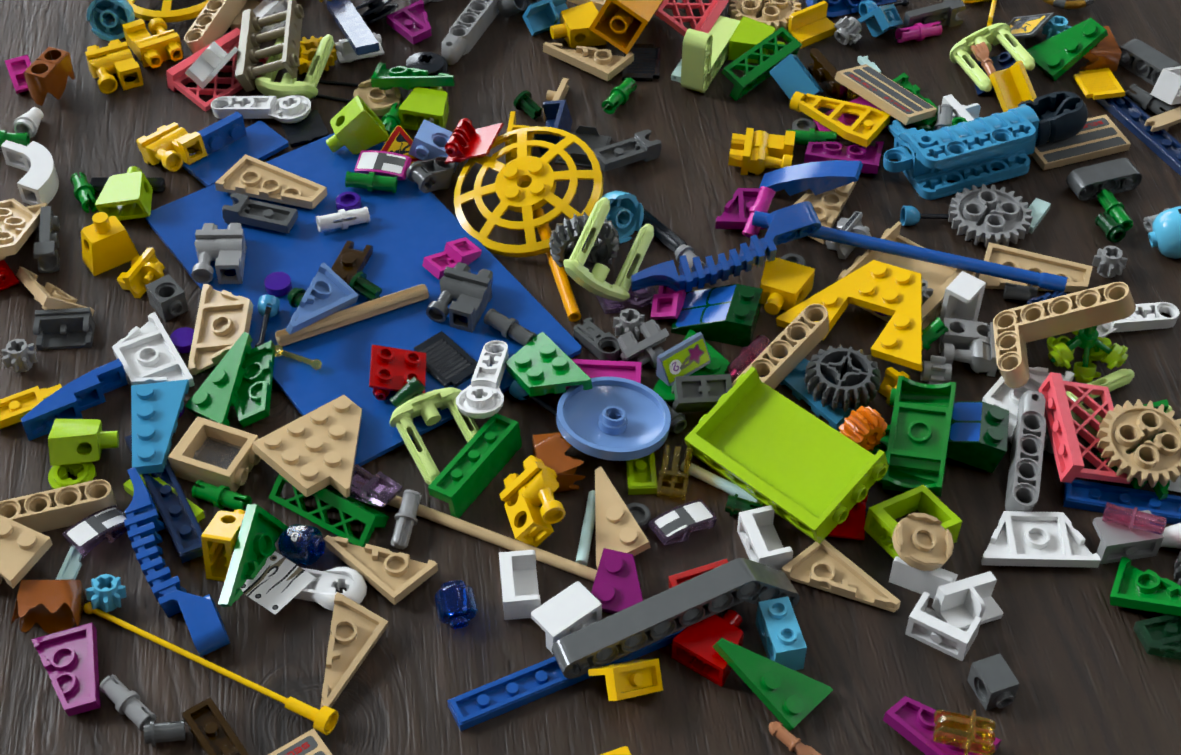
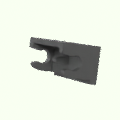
M90 307L35 310L33 335H37V351L90 348L93 346L95 323Z
M731 374L676 376L671 389V393L675 394L672 408L677 413L710 411L717 404L719 398L732 388Z

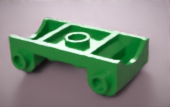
M898 376L897 388L891 389L890 405H894L886 452L889 467L885 476L878 481V483H882L883 490L904 493L918 486L925 485L936 496H942L945 463L956 396V382L923 384L910 380L905 376Z

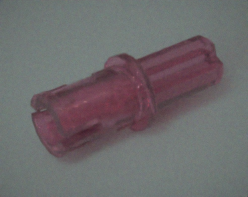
M758 335L748 347H743L740 350V355L728 366L731 376L738 377L767 348L771 342L766 336Z
M1109 502L1106 503L1102 521L1130 527L1129 530L1131 531L1133 528L1159 535L1163 534L1166 526V518L1137 511L1138 507L1130 509Z

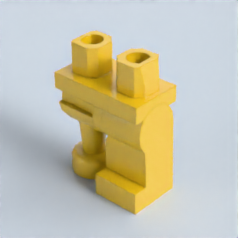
M156 17L151 19L148 23V30L142 19L122 25L128 46L141 61L144 68L148 66L151 68L160 67L163 61L169 59L178 61L183 58L178 33H175L173 29L167 31V24L162 18Z
M119 39L110 41L106 47L99 48L96 45L87 47L85 55L89 71L94 79L99 78L97 85L102 93L110 94L116 91L118 83L112 75L115 73L123 91L144 85L138 62H135L126 41L121 42ZM127 77L136 78L134 81L131 82L124 81V79Z
M175 122L168 126L163 125L149 136H142L136 140L145 163L156 165L162 162L163 167L172 172L179 170L183 162L190 165L207 156L201 134L197 132L190 134L183 127L179 128V125Z
M747 128L746 135L732 133L728 166L741 167L740 175H748V171L759 175L765 168L781 169L791 166L796 131L786 130L785 135L768 134L766 131H754V128Z
M530 455L523 461L525 470L520 475L516 473L509 474L503 480L505 489L499 495L501 500L505 502V510L515 539L537 547L554 532L551 524L560 522L565 517L566 512L562 503L554 499L553 493L559 487L555 470L545 466L541 459Z

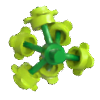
M1097 326L1072 331L1077 336L1071 340L1066 336H1060L1057 339L1053 336L1047 338L1048 356L1057 367L1065 366L1069 369L1071 367L1069 362L1074 359L1073 353L1075 348L1079 346L1084 349L1083 362H1075L1073 371H1071L1075 373V381L1080 383L1092 382L1093 378L1101 377V373L1096 371L1097 365L1091 363L1092 361L1107 363L1106 367L1110 370L1125 364L1128 354H1126L1128 347L1120 346L1117 343L1112 345L1109 338L1098 337Z

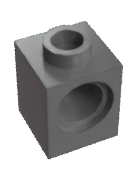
M169 274L145 285L150 305L165 322L189 311L185 292Z
M1001 653L973 662L967 679L986 711L996 707L1005 708L1012 704L1020 684Z

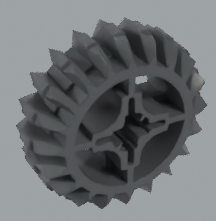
M585 212L582 216L578 217L574 214L572 219L564 217L563 224L557 223L556 230L551 231V238H549L550 253L559 267H563V261L570 258L589 218ZM605 219L594 246L587 257L584 267L588 268L589 271L593 270L596 263L603 265L612 264V259L617 257L620 242L618 231L612 224V221ZM591 232L589 233V235H588V237H587V239H586V241H585V244H586V242H587V240H588V238H589Z
M840 344L836 349L829 345L826 351L819 349L817 355H812L810 362L806 366L804 381L808 394L813 395L814 402L821 401L822 407L830 405L833 411L836 408H842L846 412L848 408L857 411L859 405L866 408L869 401L874 400L880 389L881 374L880 370H878L877 362L872 361L871 355H864L862 349L858 351L853 350L852 345L847 349L843 348Z

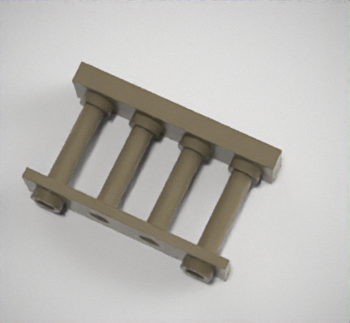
M288 0L286 11L262 18L256 17L252 9L243 11L235 77L246 92L255 89L254 81L257 76L286 68L292 79L297 78V71L300 66L299 50L304 10L295 0ZM286 20L284 27L261 33L263 27ZM284 37V43L259 50L261 43ZM283 53L282 59L257 66L260 59Z

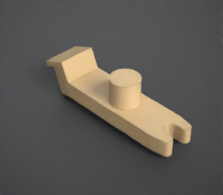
M563 78L557 91L548 90L546 100H564L569 90V79ZM543 110V119L546 122L547 119Z
M1181 106L1150 117L1144 125L1152 126L1151 132L1162 129L1168 131L1170 126L1181 123Z

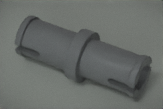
M1135 83L1129 88L1137 94L1129 90L1125 94L1128 98L1140 104L1143 110H1150L1156 115L1164 113L1163 109L1166 111L1174 109L1173 106L1150 95V93Z
M494 308L490 309L484 317L486 325L501 332L504 338H511L523 346L537 336L536 333L519 325V321L515 318L509 319Z

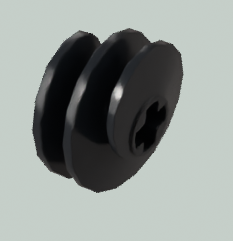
M365 0L355 8L369 7L368 10L360 14L361 17L373 16L367 22L368 25L389 15L398 7V3H390L392 0Z
M419 52L409 56L406 60L407 68L428 70V76H438L439 73L448 74L447 62L439 54Z

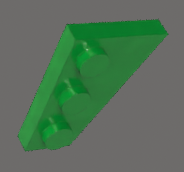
M1089 18L1027 49V52L1034 58L1035 66L1056 81L1108 36V33L1099 23Z

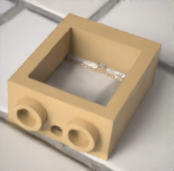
M197 416L168 456L170 467L176 477L194 483L202 480L218 487L225 485L231 491L236 492L240 486L245 484L253 466L257 465L261 460L252 450V442L259 439L258 435Z

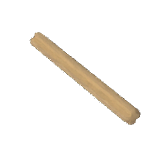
M420 284L349 307L291 335L286 331V328L279 330L275 333L276 341L280 347L428 299L429 291L425 284Z

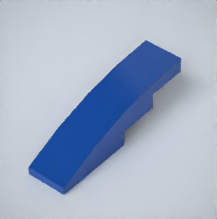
M832 160L788 166L765 173L760 187H768L775 192L785 189L789 196L811 189L816 196L858 181L863 164L861 161Z
M118 358L91 370L66 384L23 416L21 421L28 440L31 441L50 433L55 419H83L81 411L106 402L104 393L127 385L128 381L120 359Z

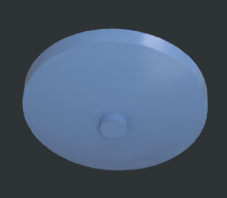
M619 377L591 378L592 389L583 390V385L571 386L559 399L556 414L557 427L563 438L570 445L587 455L612 461L634 460L650 455L658 450L668 437L671 415L667 404L655 391L636 381Z

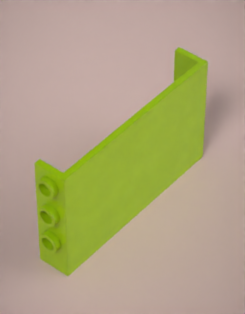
M753 366L746 373L739 376L736 384L719 398L717 404L709 413L704 414L700 418L696 427L684 438L692 455L739 486L765 506L772 505L776 514L819 544L838 524H842L847 519L849 511L857 502L859 503L865 499L870 487L885 476L889 467L884 451L879 450L875 455L763 383L759 378L756 368Z

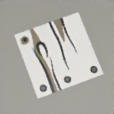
M275 551L267 558L265 565L253 580H246L240 589H242L243 594L276 615L316 577Z

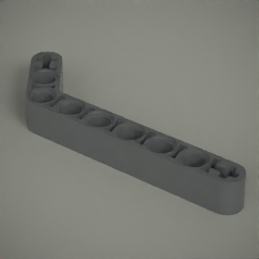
M737 558L560 638L553 644L552 653L564 677L573 679L588 673V669L602 667L744 601L758 605L760 601L788 596L793 608L798 604L800 596L785 572L746 558Z

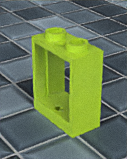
M921 485L869 507L864 530L894 559L898 556L891 540L894 528L898 524L895 519L916 510L920 513L936 517L942 522L941 526L945 530L948 529L950 531L953 543L957 542L962 520L925 485Z

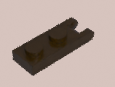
M811 49L810 56L814 63L808 65V71L815 78L816 82L820 83L829 96L833 99L846 101L848 88L835 80L836 73L838 72L836 68L818 49Z
M347 241L331 269L349 285L353 276L363 271L373 252L372 245H366L363 251L353 249V241Z
M211 697L181 713L186 725L206 755H249Z

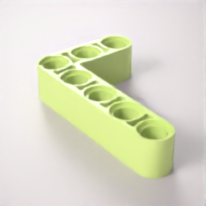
M719 16L709 33L690 28L686 31L682 48L681 87L701 93L706 92L728 57L729 40L740 20Z

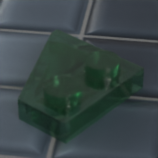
M1168 614L1135 623L1133 629L1147 654L1181 660V616Z

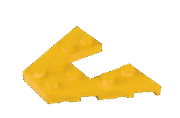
M872 260L776 317L777 326L786 328L807 306L821 304L828 311L830 332L849 304L892 316L871 347L872 356L922 372L921 273Z

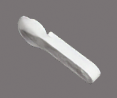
M290 95L278 99L276 96H222L215 98L211 102V108L214 116L219 119H223L238 111L243 115V119L273 118L281 123L292 124L302 121L309 115L311 101L302 95Z
M1168 302L1135 304L1136 310L1130 317L1098 325L1096 330L1099 333L1098 337L1105 338L1114 332L1171 328L1176 324L1180 312L1175 305ZM1160 313H1167L1172 318L1164 317Z
M493 340L483 346L471 385L461 391L456 397L457 408L463 415L474 419H485L497 414L503 406L504 395L499 386L506 368L505 362L509 359L507 343Z
M336 567L326 571L302 568L316 578L294 598L316 602L322 607L333 611L336 589L340 591V588H346V591L343 589V593L340 594L360 604L366 596L367 585L363 576L357 570L349 567Z

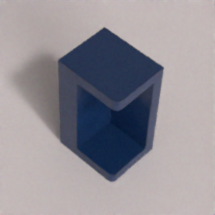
M566 100L543 102L542 107L547 119L545 127L557 128L570 133L573 122ZM535 134L536 140L550 142L555 145L564 139V137L551 134ZM539 147L541 155H544L549 150Z

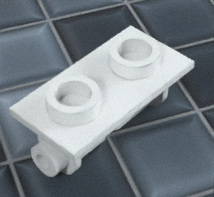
M373 33L379 42L380 50L378 52L359 56L355 53L347 39H340L339 42L335 43L339 63L383 55L384 50L380 44L382 43L381 35Z

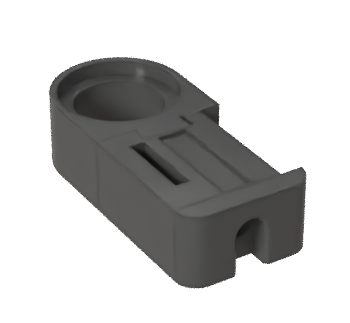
M593 318L583 320V325L577 324L574 326V339L599 360L617 361L620 358L621 349L617 338L610 332H603L593 324ZM606 346L614 347L616 350L613 352H604L602 348Z

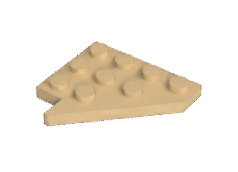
M14 198L0 201V260L5 259L6 256L16 254L40 224L41 207L48 206L46 202L25 207Z
M342 395L252 442V450L304 496L309 497L328 485H332L347 498L350 496L362 408L345 395Z

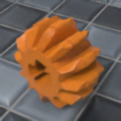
M861 406L857 411L852 410L850 416L844 418V423L839 426L841 434L867 451H873L874 447L880 444L881 438L886 435L885 430L888 425L876 409H872L870 406L866 408Z

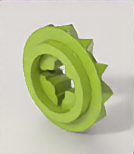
M92 462L55 465L49 471L48 481L52 489L93 481V478L97 475ZM68 472L78 478L76 480L68 478Z

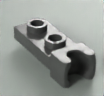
M943 0L939 4L905 12L903 28L911 27L915 23L927 24L939 21L940 25H947L948 27L960 25L963 23V20L957 16V13L964 11L966 6L962 0Z
M647 129L635 133L632 138L592 151L603 172L640 160L647 162L657 159L661 153V141H649L651 130Z
M231 193L230 195L233 200V206L224 205L222 207L223 219L227 224L240 223L241 226L246 224L287 234L298 219L297 209L249 200L248 195Z
M51 206L41 207L39 242L34 243L33 255L34 259L37 258L39 273H52L60 270V257L57 248H60L58 233H56V231H60V220L58 216H54Z

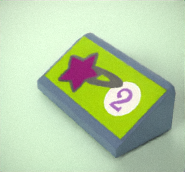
M701 332L696 333L657 356L656 376L667 386L674 384L676 376H689L710 364V355L703 334Z

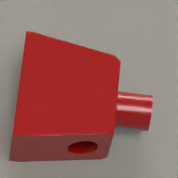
M728 610L722 618L713 615L685 628L673 639L672 658L722 687L732 668L712 646L723 638L742 647L744 632L738 628L743 621L742 617L736 611Z

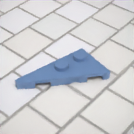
M322 263L301 299L297 310L291 317L286 331L291 335L356 303L359 294L329 266Z

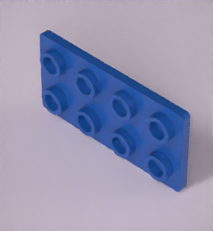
M237 111L197 132L201 134L207 156L190 165L183 162L182 167L204 186L208 187L215 184L245 154L263 161L287 148L289 144L285 138L263 121H258L245 128L243 115Z

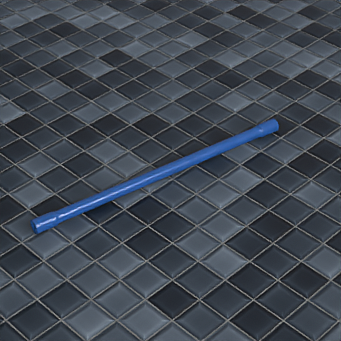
M755 210L752 226L768 229L766 217L770 213ZM821 226L817 232L808 235L813 238L1035 285L1052 291H1065L1068 277L1038 273Z

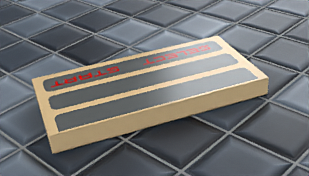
M867 64L836 73L835 80L905 125L936 115L937 108Z
M1105 114L1088 118L1084 128L1069 139L1052 143L1048 141L1045 145L1035 147L1034 153L1031 156L1044 171L1127 151L1130 149L1131 143Z

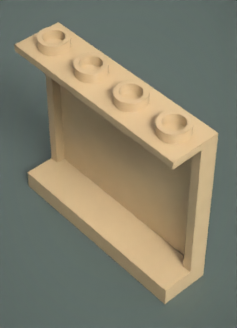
M899 221L891 229L887 228L880 238L922 247L899 235L901 229V222ZM868 249L862 256L859 255L850 268L844 269L840 273L838 280L872 260L921 273L922 279L928 282L927 288L933 289V294L922 305L923 330L940 316L945 289L962 271L974 277L976 273ZM860 307L886 322H889L892 316H881L873 310Z

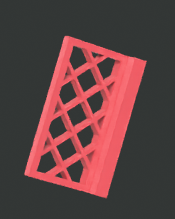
M663 0L654 14L683 36H685L688 30L684 27L683 22H690L694 30L709 33L729 0H708L709 3H703L702 0H695L696 3H689V0H682L683 3H676L675 0ZM663 9H672L674 16L668 15ZM678 9H685L687 16H680ZM692 9H698L701 16H694Z
M235 28L215 42L224 51L229 53L234 47L238 48L240 29ZM209 45L166 70L167 87L173 92L180 91L203 111L207 112L211 109V102L215 98L232 96L243 89L235 78V64L238 51L229 60L233 61L232 66L225 65L219 71L232 72V77H218L217 73L209 82L214 83V88L202 89L198 85L197 88L185 86L190 82H194L185 72ZM269 57L260 59L259 62L266 64ZM217 84H231V87L228 89H217ZM213 95V98L205 102L199 96Z
M1050 372L1038 391L1046 399L1044 416L1060 482L1072 483L1077 477L1130 484L1131 481L1127 482L1126 473L1117 476L1115 471L1107 467L1106 464L1110 461V458L1103 462L1090 452L1093 447L1100 453L1104 449L1097 447L1100 439L1084 428L1089 424L1098 432L1100 430V422L1094 417L1099 415L1105 418L1109 410L1113 411L1114 407L1109 388L1106 386L1063 381L1061 373ZM1066 391H1070L1079 399L1074 402L1066 395ZM1088 395H1099L1102 405H1099ZM1084 402L1094 413L1090 415L1078 404ZM1071 411L1084 420L1081 425L1072 418ZM1077 434L1091 445L1088 448L1084 447L1078 442ZM1083 457L1097 469L1084 468Z

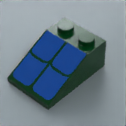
M732 284L686 292L682 310L678 318L673 321L671 333L686 336L691 329L696 333L701 332L705 340L750 348L761 311L763 289Z
M955 401L946 457L993 473L1007 452L1009 410L985 402Z

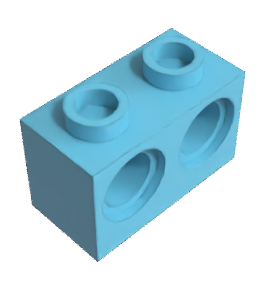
M789 597L758 602L756 626L767 658L792 670L804 669L807 646Z

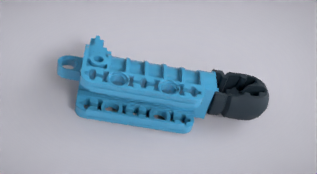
M1060 91L1037 97L1034 101L1026 100L1020 102L1018 107L1009 109L1006 112L994 113L990 116L975 118L968 122H960L950 127L945 126L935 131L926 132L924 129L917 130L915 127L906 129L901 122L894 120L892 125H888V130L894 136V148L884 153L883 167L889 172L902 171L917 193L927 200L938 199L956 194L957 192L960 193L963 192V188L970 190L972 185L978 188L982 184L988 185L1021 176L1029 172L1031 160L1027 155L1034 153L1035 147L1045 145L1048 141L1052 143L1069 139L1084 128L1088 117L1087 107L1077 94ZM896 159L898 160V162H892L889 160ZM992 168H999L1001 170L994 171ZM953 180V181H957V182L949 183V182H947V181Z

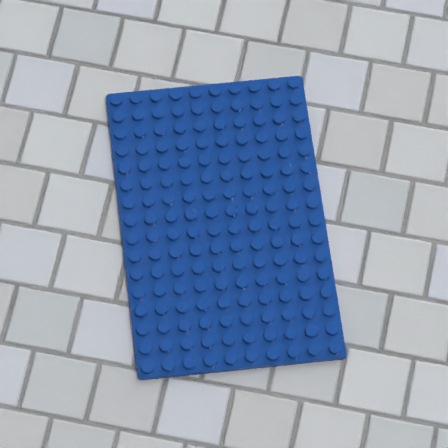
M332 133L266 162L327 187L328 195L314 209L249 197V200L297 209L298 219L288 234L242 224L247 246L243 284H219L215 261H211L210 264L214 269L212 281L209 283H198L195 281V283L201 290L203 284H209L217 291L222 292L226 290L232 292L234 296L240 295L251 300L254 305L249 334L253 339L251 349L255 348V345L259 342L264 317L258 312V300L262 295H269L264 285L266 276L273 272H285L291 278L292 289L303 288L306 291L316 276L320 265L325 263L332 268L347 241H353V249L363 251L366 245L373 246L372 255L362 272L367 275V280L382 289L380 297L420 284L426 285L429 291L428 299L283 347L278 345L275 333L287 328L291 317L297 310V307L290 306L287 300L288 294L277 297L280 300L279 311L268 320L264 343L272 340L275 345L273 380L302 416L342 395H345L362 408V419L354 465L355 470L405 444L397 428L391 427L389 423L391 415L396 409L389 399L398 391L390 390L385 400H377L373 395V388L369 387L372 345L414 351V347L442 331L477 362L483 346L493 340L507 343L508 357L510 358L523 345L511 338H504L501 332L484 323L486 313L492 308L509 319L515 318L519 321V325L537 335L544 332L570 359L581 353V345L480 241L462 228L459 220L432 192L423 193L419 189V185L416 182L410 181L407 176L405 180H398L396 193L379 190L368 192L367 189L346 187L347 171L354 172L360 153L357 155L352 154L346 146H343L336 152H332L326 144V140L334 135ZM381 142L367 150L380 151L384 143ZM215 184L151 211L150 217H145L146 222L190 276L193 266L199 262L194 243L196 240V230H202L204 223H214L218 226V229H227L229 225L223 219L222 207L224 205L233 206L231 193L217 191ZM350 191L357 193L361 197V208L367 207L370 214L369 223L348 226V229L344 230L336 228L319 232L316 216L338 213L336 197L339 194ZM464 237L468 238L482 250L481 255L468 265L471 273L477 275L482 269L493 272L492 298L488 302L473 333L450 327L449 314L445 321L441 323L431 320L426 314L429 304L432 301H437L441 292L440 279L438 280L422 266L424 257L443 252L447 242ZM229 269L224 274L226 276L236 275V270ZM358 293L359 297L356 303L346 308L353 307L368 302L370 300L361 295L360 293ZM465 316L459 318L461 322H468ZM506 368L499 386L502 393L508 391L515 380L507 372ZM426 371L425 393L445 388ZM472 377L455 388L463 391L471 385ZM437 408L441 415V420L431 426L425 424L421 415L413 418V424L419 435L421 436L454 419L449 408L443 410Z

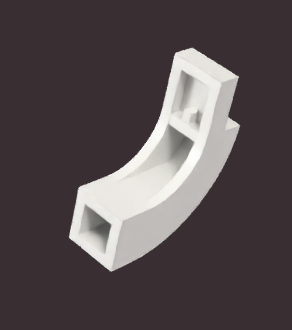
M6 140L1 145L6 165L27 171V174L17 182L22 202L30 205L46 202L48 205L56 195L59 187V179L51 153L43 145L32 141L28 146Z

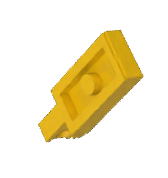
M58 384L50 388L41 389L35 386L0 399V429L21 422L23 416L41 401L62 388V385Z

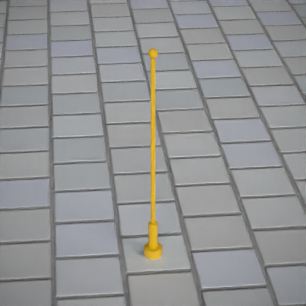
M87 602L83 607L86 614L94 613L285 704L286 709L313 721V728L318 732L328 735L337 724L339 712L328 706H323L319 710L291 696L289 698L281 696L98 608L93 610L91 602Z

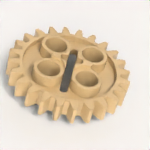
M729 0L728 15H730V18L740 21L745 16L773 26L776 30L781 27L787 30L789 16L801 10V3H799V0Z
M1137 399L1134 406L1128 400L1124 403L1123 407L1117 404L1113 411L1109 410L1099 425L1100 430L1096 437L1100 439L1097 447L1104 449L1101 458H1110L1107 465L1108 468L1117 466L1119 468L1116 472L1117 476L1126 473L1127 482L1137 478L1139 486H1142L1145 480H1148L1151 488H1154L1158 481L1163 486H1166L1169 480L1176 482L1181 475V419L1174 420L1172 418L1175 413L1173 410L1166 414L1163 404L1158 409L1154 408L1151 400L1147 406H1143L1140 399Z

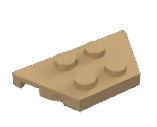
M203 284L187 367L191 375H197L219 364L243 332L249 333L254 306L250 299L240 295L234 296L232 292L226 290L220 292L213 289L209 284Z

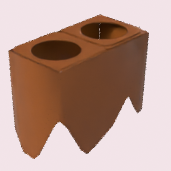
M1103 26L1107 30L1108 36L1083 56L1089 62L1086 66L1081 67L1080 70L1109 68L1111 72L1117 71L1122 51L1109 26Z
M48 47L25 70L24 76L30 95L37 105L42 106L44 104L47 93H51L56 99L60 100L66 88L68 76L73 80L75 79L69 52Z
M560 432L533 435V456L541 459L545 466L555 470L557 474L556 480L559 482V487L554 493L579 489V486L574 484L575 481L583 480L586 476L574 474L577 467L584 462L565 455V452L572 445L563 438Z
M21 580L11 624L20 617L21 632L26 633L35 623H38L44 632L49 634L70 629L75 623L79 626L83 607L87 599L81 581Z

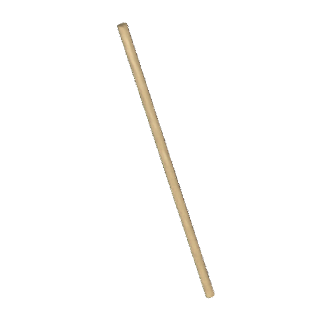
M355 482L356 484L361 485L363 487H368L367 485ZM395 495L386 504L400 509L402 497ZM419 504L417 516L510 551L535 550L537 561L593 582L595 580L596 569Z

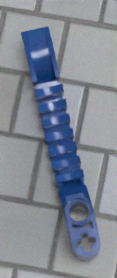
M810 201L776 210L766 217L769 228L765 237L758 239L757 235L750 236V246L748 247L746 242L740 244L739 255L736 248L729 250L728 261L724 253L718 254L717 265H715L712 255L705 257L706 264L704 269L699 256L693 257L692 272L690 271L686 255L679 256V276L674 260L663 262L632 275L631 290L634 292L646 287L660 285L671 288L675 292L680 290L690 292L692 287L697 286L700 289L704 288L706 283L710 285L716 284L718 279L722 281L728 280L732 274L733 277L739 276L742 270L749 272L752 270V266L756 265L757 268L763 266L765 256L768 262L774 261L777 245L817 232L821 228L820 220Z
M134 467L128 469L127 471L134 488V495L130 505L125 510L127 519L124 520V524L128 530V537L136 553V558L154 596L167 617L177 613L183 614L191 638L201 657L230 644L224 624L211 595L208 594L200 597L187 593L186 589L180 586L178 575L172 578L169 567H164L166 565L165 560L159 556L163 554L162 548L156 545L163 542L161 535L156 532L165 529L164 523L158 520L160 517L157 508L140 475Z

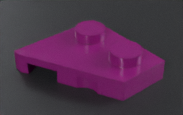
M422 0L386 16L387 24L413 45L432 36L431 26L428 22L427 12H425Z
M738 188L733 194V199L725 205L723 214L717 216L715 229H744L750 215L748 211L751 206H754L760 188Z
M603 549L591 594L602 603V612L615 614L643 601L633 554Z

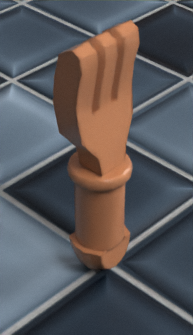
M985 42L970 46L971 51L976 59L981 62V66L985 69L988 77L993 72H996L992 64L993 61L989 59L990 52Z
M773 721L769 724L771 735L786 745L790 752L794 751L797 755H821L811 746L804 745L801 739L796 738L782 723Z

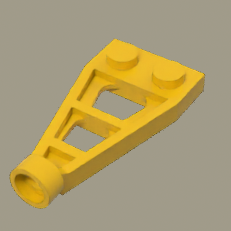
M799 91L793 94L789 104L790 109L803 112L831 131L836 132L842 138L866 148L890 123L891 115L871 106L808 93L804 94ZM824 107L834 109V111L827 116L818 109ZM843 113L859 116L851 126L838 121V118Z

